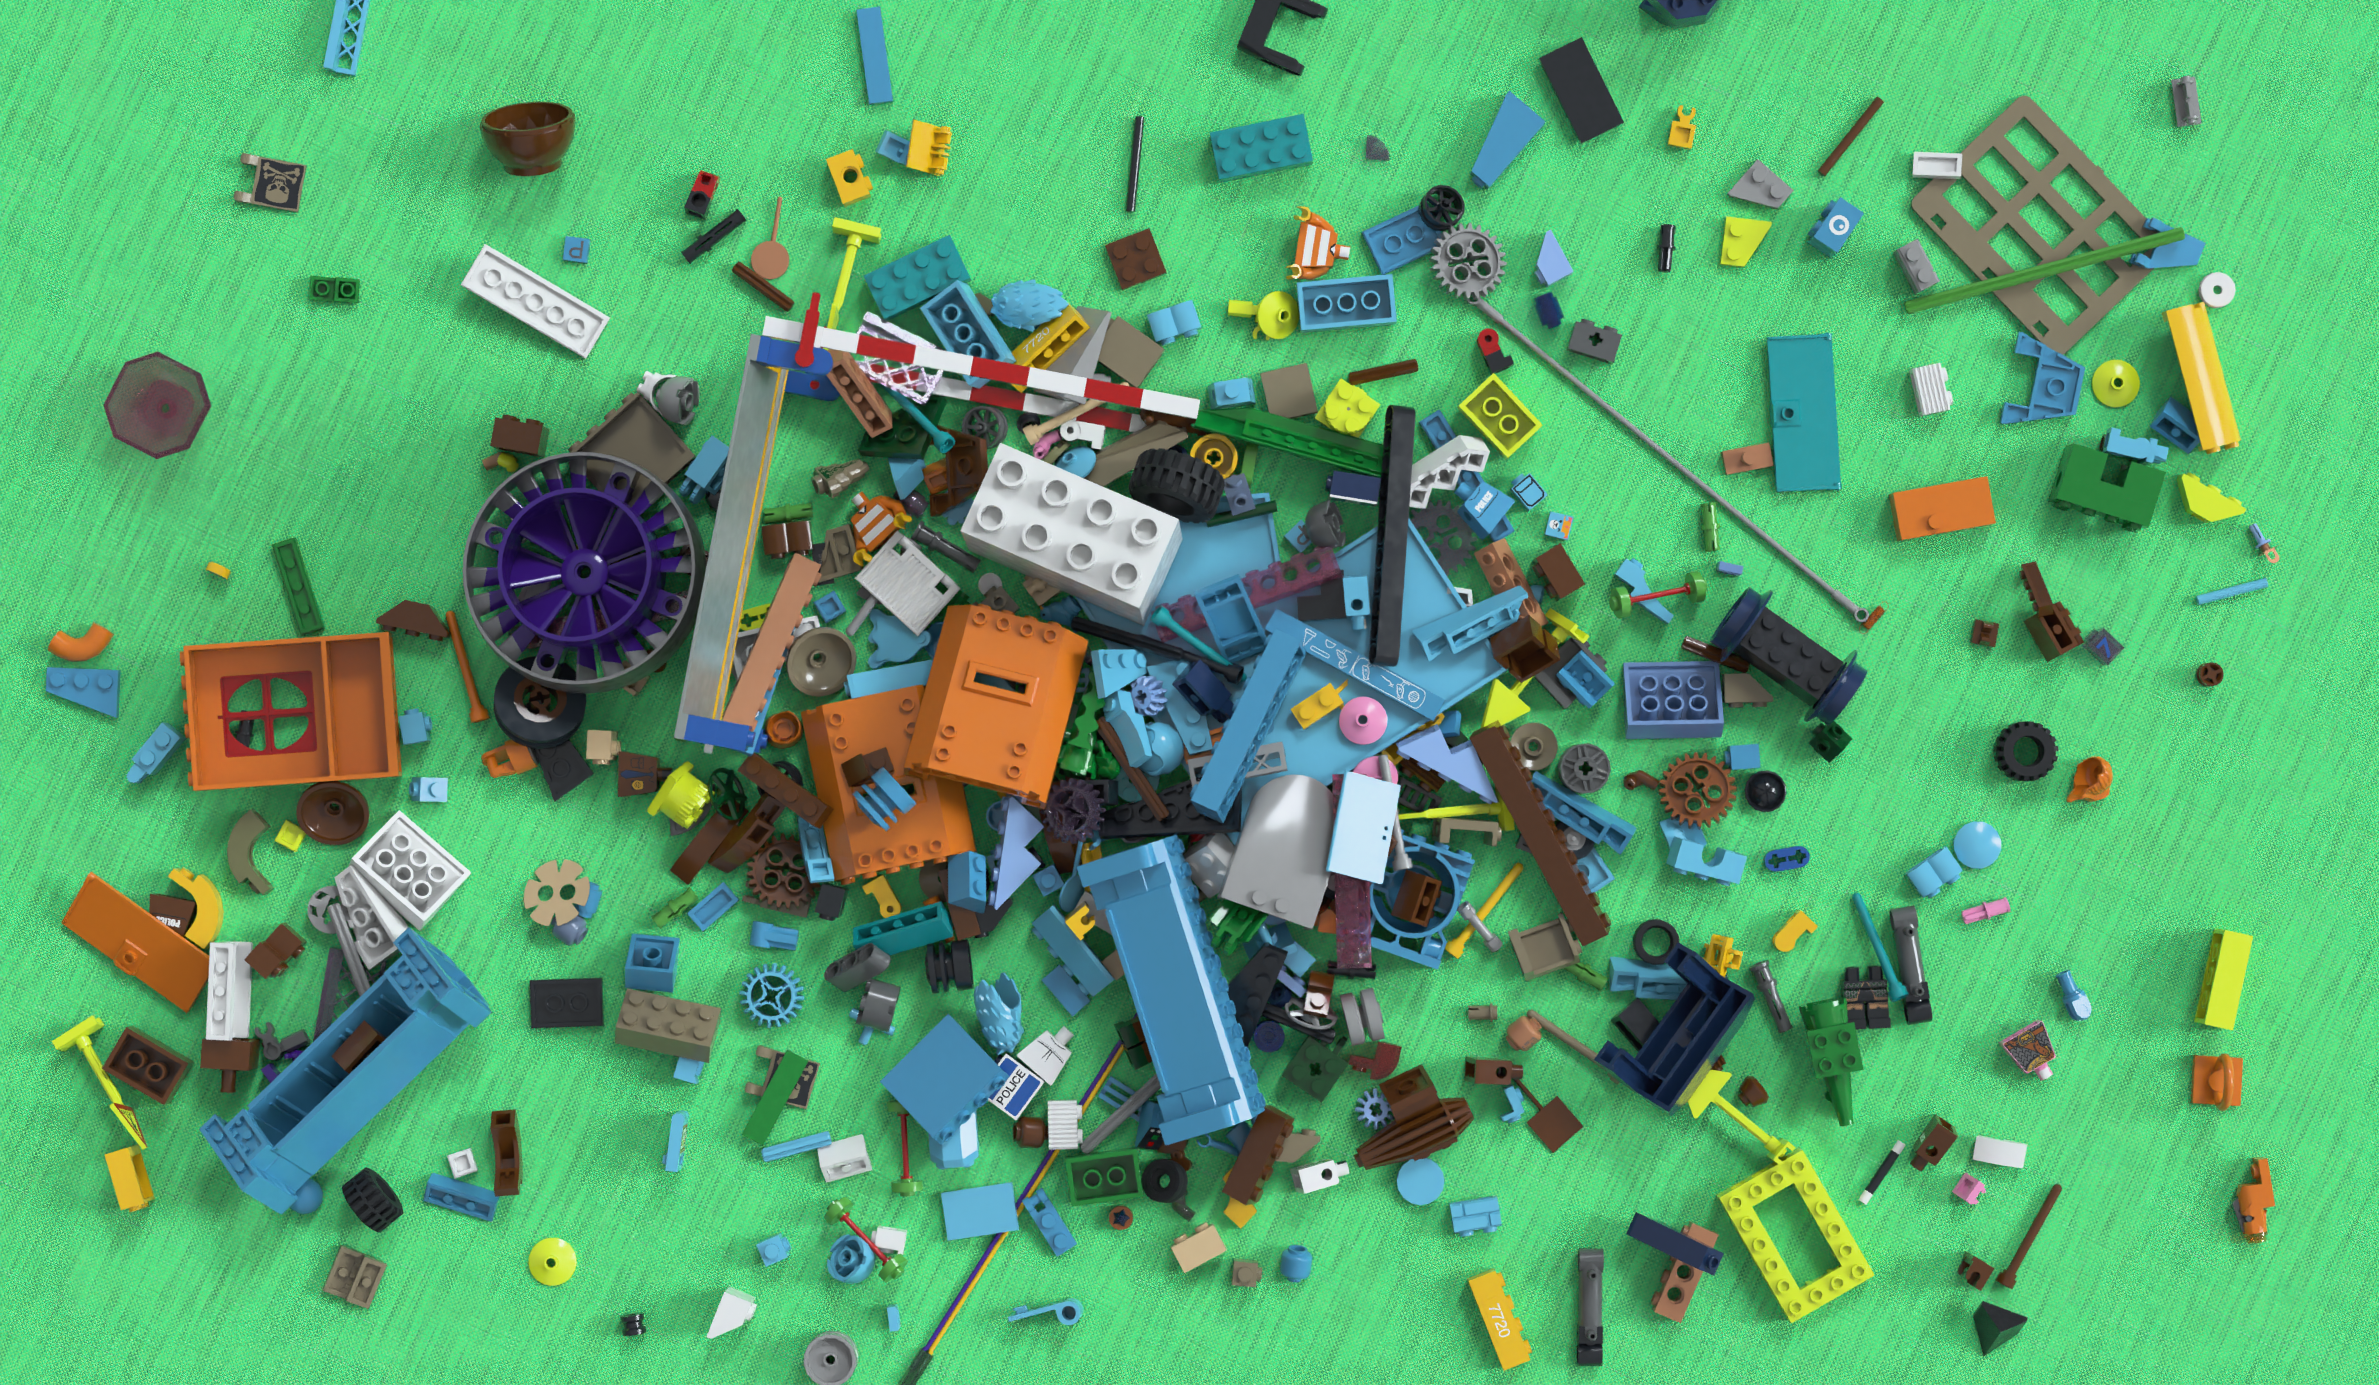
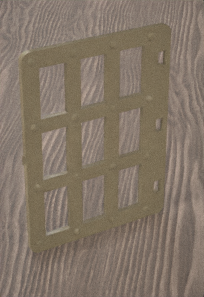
M2021 96L2016 99L1960 153L1962 154L1961 176L1996 212L1984 226L1976 231L1942 196L1958 179L1934 178L1911 201L1912 210L1980 281L1987 280L1986 276L1982 273L1986 268L1996 277L2015 272L1987 243L2006 224L2041 258L2042 261L2036 266L2066 258L2082 242L2092 251L2109 247L2094 230L2113 212L2139 238L2157 234V232L2143 227L2146 220L2143 214L2103 174L2104 171L2098 165L2095 166L2028 96ZM2023 117L2058 153L2040 172L2004 137ZM1991 147L2028 183L2009 202L1973 166ZM2068 164L2104 201L2085 220L2049 184ZM2037 194L2073 230L2054 249L2018 213ZM1936 214L1946 224L1941 230L1930 219ZM2153 248L2148 249L2143 255L2150 258ZM2120 257L2103 261L2118 279L2100 296L2074 270L2056 274L2087 306L2069 326L2033 291L2044 278L1992 291V293L2039 342L2063 355L2154 268L2145 269L2133 264L2129 267ZM2038 321L2048 330L2044 336L2033 327Z

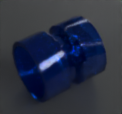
M1264 1020L1257 1024L1253 1039L1260 1050L1274 1052L1283 1045L1285 1034L1278 1022Z

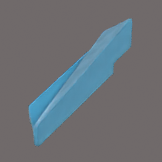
M1535 771L1531 782H1533L1535 788L1540 789L1544 801H1542L1544 806L1552 811L1555 818L1598 845L1603 840L1621 855L1637 829L1635 826Z

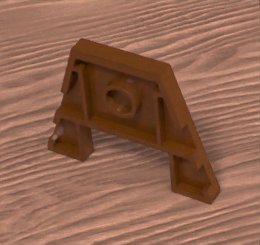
M937 425L939 431L948 432L955 439V444L950 451L945 453L948 493L929 495L931 517L941 516L977 495L988 471L986 439ZM933 437L930 442V445H934Z

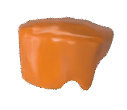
M783 711L770 716L765 723V734L768 735V743L779 749L795 746L803 736V726L799 718L790 711Z

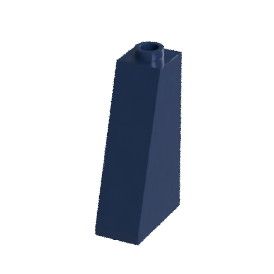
M1637 1212L1626 1233L1711 1275H1715L1724 1253L1665 1223Z

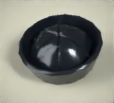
M1768 770L1753 774L1745 786V798L1749 805L1761 812L1774 811L1781 806L1786 797V785L1783 779L1775 772Z

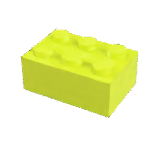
M1494 373L1457 407L1505 460L1543 426Z

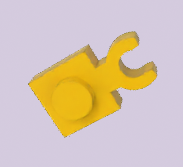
M1680 105L1677 109L1679 122L1672 121L1667 145L1691 150L1696 125L1689 123L1694 118L1696 109L1692 107L1690 115L1685 116L1682 113L1683 105Z

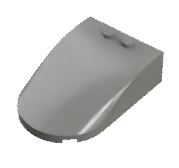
M1304 775L1281 776L1262 786L1252 798L1247 809L1241 832L1239 833L1217 899L1233 901L1304 926L1303 929L1306 930L1313 929L1331 872L1326 871L1338 808V801L1333 793L1321 782Z

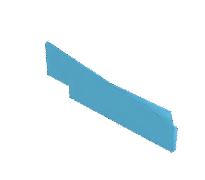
M1521 586L1514 587L1413 630L1412 633L1428 661L1433 660L1448 648L1455 654L1517 622L1520 616L1519 608L1523 599L1528 598V593Z
M1610 957V991L1634 990L1635 998L1676 1000L1688 984L1667 964L1653 965L1641 960Z

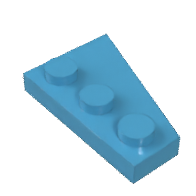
M47 667L46 691L119 718L121 670Z

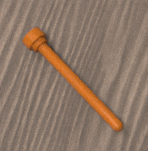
M448 611L445 615L472 706L470 708L471 713H469L471 723L487 720L490 718L489 713L484 708V705L480 703L455 613Z

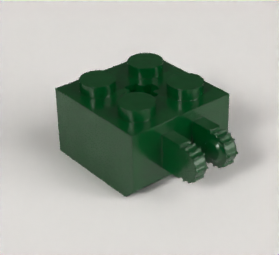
M1307 1036L1282 1072V1076L1322 1103L1349 1064L1348 1061L1338 1055L1347 1038L1344 1036L1340 1038L1332 1051L1326 1047L1327 1043L1323 1041L1318 1042L1313 1037ZM1316 1062L1319 1063L1321 1072L1314 1075L1310 1074L1311 1069L1309 1065L1311 1063L1314 1065Z

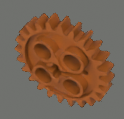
M1695 752L1692 759L1686 753L1683 762L1677 757L1676 766L1668 764L1670 772L1663 771L1662 776L1667 780H1660L1659 785L1664 788L1659 789V795L1665 796L1660 799V804H1668L1664 808V812H1673L1671 820L1679 817V825L1681 826L1687 821L1689 829H1691L1693 823H1697V827L1700 830L1702 823H1705L1710 828L1711 820L1719 824V815L1724 818L1727 817L1725 809L1732 810L1733 805L1730 802L1736 801V796L1730 793L1736 792L1737 787L1731 785L1735 782V777H1728L1731 769L1723 770L1724 761L1716 764V756L1712 757L1711 760H1707V753H1704L1703 757L1699 758L1697 752ZM1697 771H1705L1708 776L1704 779H1699L1695 776V773ZM1686 773L1690 775L1695 787L1698 790L1702 788V797L1710 805V808H1707L1705 806L1703 799L1701 798L1698 792L1693 793L1694 786L1692 782L1685 776ZM1678 783H1684L1687 789L1685 791H1678L1674 786ZM1717 790L1721 796L1716 799L1711 798L1708 792ZM1696 802L1701 808L1697 811H1692L1688 808V805Z

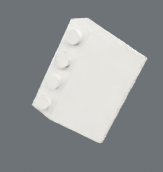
M400 810L361 848L349 863V866L354 865L381 896L419 931L435 916L471 874L466 867Z

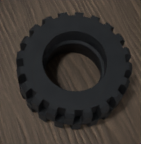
M1153 448L1144 451L1138 456L1128 488L1131 497L1137 500V502L1175 517L1182 522L1205 523L1216 514L1225 482L1217 469H1213L1210 464L1202 462L1199 458H1194L1189 454H1182L1175 450L1169 451L1162 448L1156 450Z

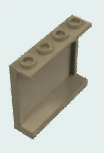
M638 392L635 395L633 393L627 395L622 400L623 405L617 411L612 409L604 416L606 421L599 427L594 425L587 431L586 435L588 437L582 442L578 440L568 449L570 453L593 452L629 460L649 470L666 484L670 483L696 458V455ZM587 460L586 477L598 491L604 492L615 463L602 460ZM642 474L628 504L630 507L634 505L651 482ZM627 479L618 481V490H622L627 486Z

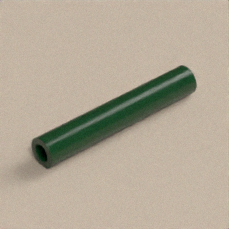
M1273 500L1255 504L1256 509L1234 516L1231 510L1216 513L1212 519L1206 522L1207 527L1278 512L1276 502Z

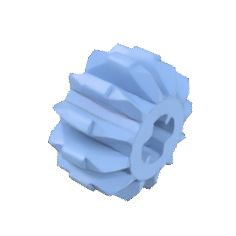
M1141 676L1137 678V681L1130 683L1132 689L1127 692H1131L1135 712L1138 711L1143 716H1154L1158 714V711L1165 709L1163 703L1168 701V699L1164 696V693L1168 690L1162 689L1163 681H1157L1154 676Z
M1373 1088V1096L1370 1097L1368 1091H1364L1367 1100L1358 1098L1357 1101L1363 1104V1107H1355L1356 1112H1364L1357 1117L1358 1120L1361 1121L1367 1117L1364 1124L1365 1127H1369L1371 1121H1374L1373 1127L1375 1130L1378 1129V1121H1381L1384 1127L1387 1126L1384 1118L1393 1120L1394 1117L1388 1113L1391 1109L1387 1106V1100H1383L1385 1098L1383 1093L1381 1092L1380 1097H1378L1377 1088ZM1375 1103H1380L1379 1108L1382 1111L1380 1114L1376 1112V1115H1372V1110L1369 1108L1370 1105L1374 1104L1375 1106Z

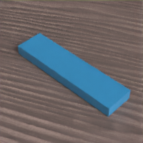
M879 6L857 9L869 105L893 102L881 8Z

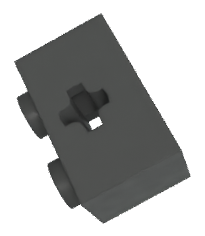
M1581 319V322L1576 321L1566 351L1613 364L1622 337L1621 334L1617 333L1618 330L1609 326H1604L1603 329L1595 327V322ZM1594 335H1597V340L1601 341L1596 346H1593L1592 341L1588 340Z

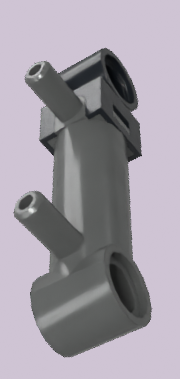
M1915 906L1890 909V923L1895 937L1901 983L1903 986H1906L1909 993L1907 997L1902 999L1904 1001L1906 1022L1908 1025L1932 1022L1928 982L1925 981L1917 930L1918 917Z
M1578 1249L1577 1366H1602L1603 1249Z

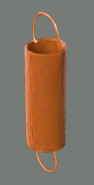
M1878 605L1861 625L1869 630L1886 610Z

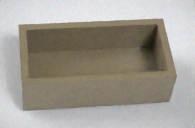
M627 988L615 1028V1043L709 1063L720 1025L721 1008Z

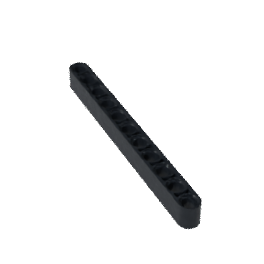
M1389 405L1385 415L1369 645V662L1372 665L1395 667L1399 660L1415 431V409L1413 407Z

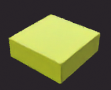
M285 820L274 841L297 852L306 833L300 826Z

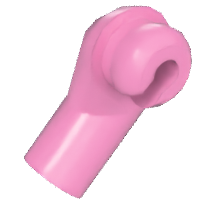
M1059 429L1044 434L1039 439L1040 441L1035 443L1033 448L1034 457L1042 460L1048 454L1051 445L1062 440Z

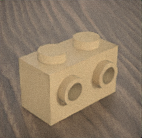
M587 730L586 759H593L592 764L610 765V760H617V755L621 751V741H617L618 732Z

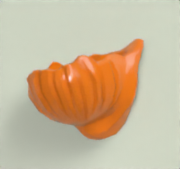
M2092 756L2079 763L2074 776V789L2066 801L2071 803L2075 800L2083 799L2093 802L2106 798L2109 795L2110 785L2113 780L2112 767L2109 762L2100 756Z

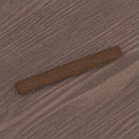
M1105 716L1097 719L1096 722L1099 725L1097 731L1158 821L1166 818L1169 815V811L1139 767H1130L1125 749L1115 730L1105 720Z

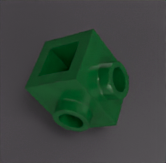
M1835 721L1830 725H1824L1821 722L1811 732L1814 736L1809 741V744L1830 763L1846 748L1852 738Z

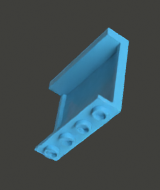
M947 1014L880 1082L939 1144H942L954 1135L956 1129L968 1122L971 1115L979 1107L985 1105L989 1097L996 1090L1002 1088L1010 1076L997 1065L953 1017Z

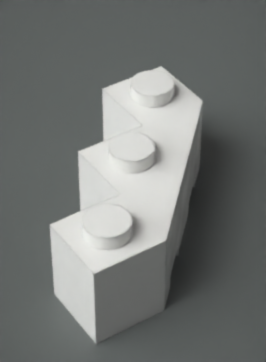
M1459 435L1413 464L1409 507L1426 509L1432 488L1454 491L1461 470L1483 472L1490 451L1482 438Z

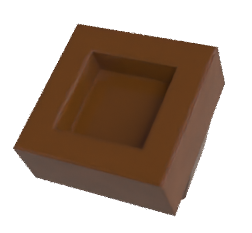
M1975 619L1970 643L1995 647L1999 624Z

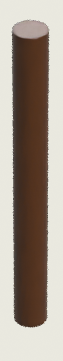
M1876 97L1818 169V173L1824 177L1882 106L1884 101L1881 98Z

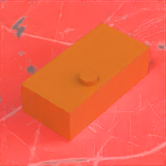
M1988 476L1889 494L1897 541L1988 526L1996 523Z

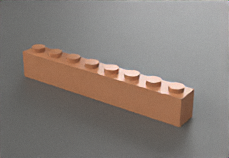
M794 553L791 557L726 705L722 721L752 726L751 731L754 732L758 723L755 720L757 712L763 711L767 699L764 698L767 690H772L776 678L773 677L775 670L781 669L786 658L782 654L785 648H790L795 636L791 635L794 627L798 629L804 616L800 614L803 606L808 607L813 596L809 593L812 585L816 587L822 574L818 572L821 564L797 553Z

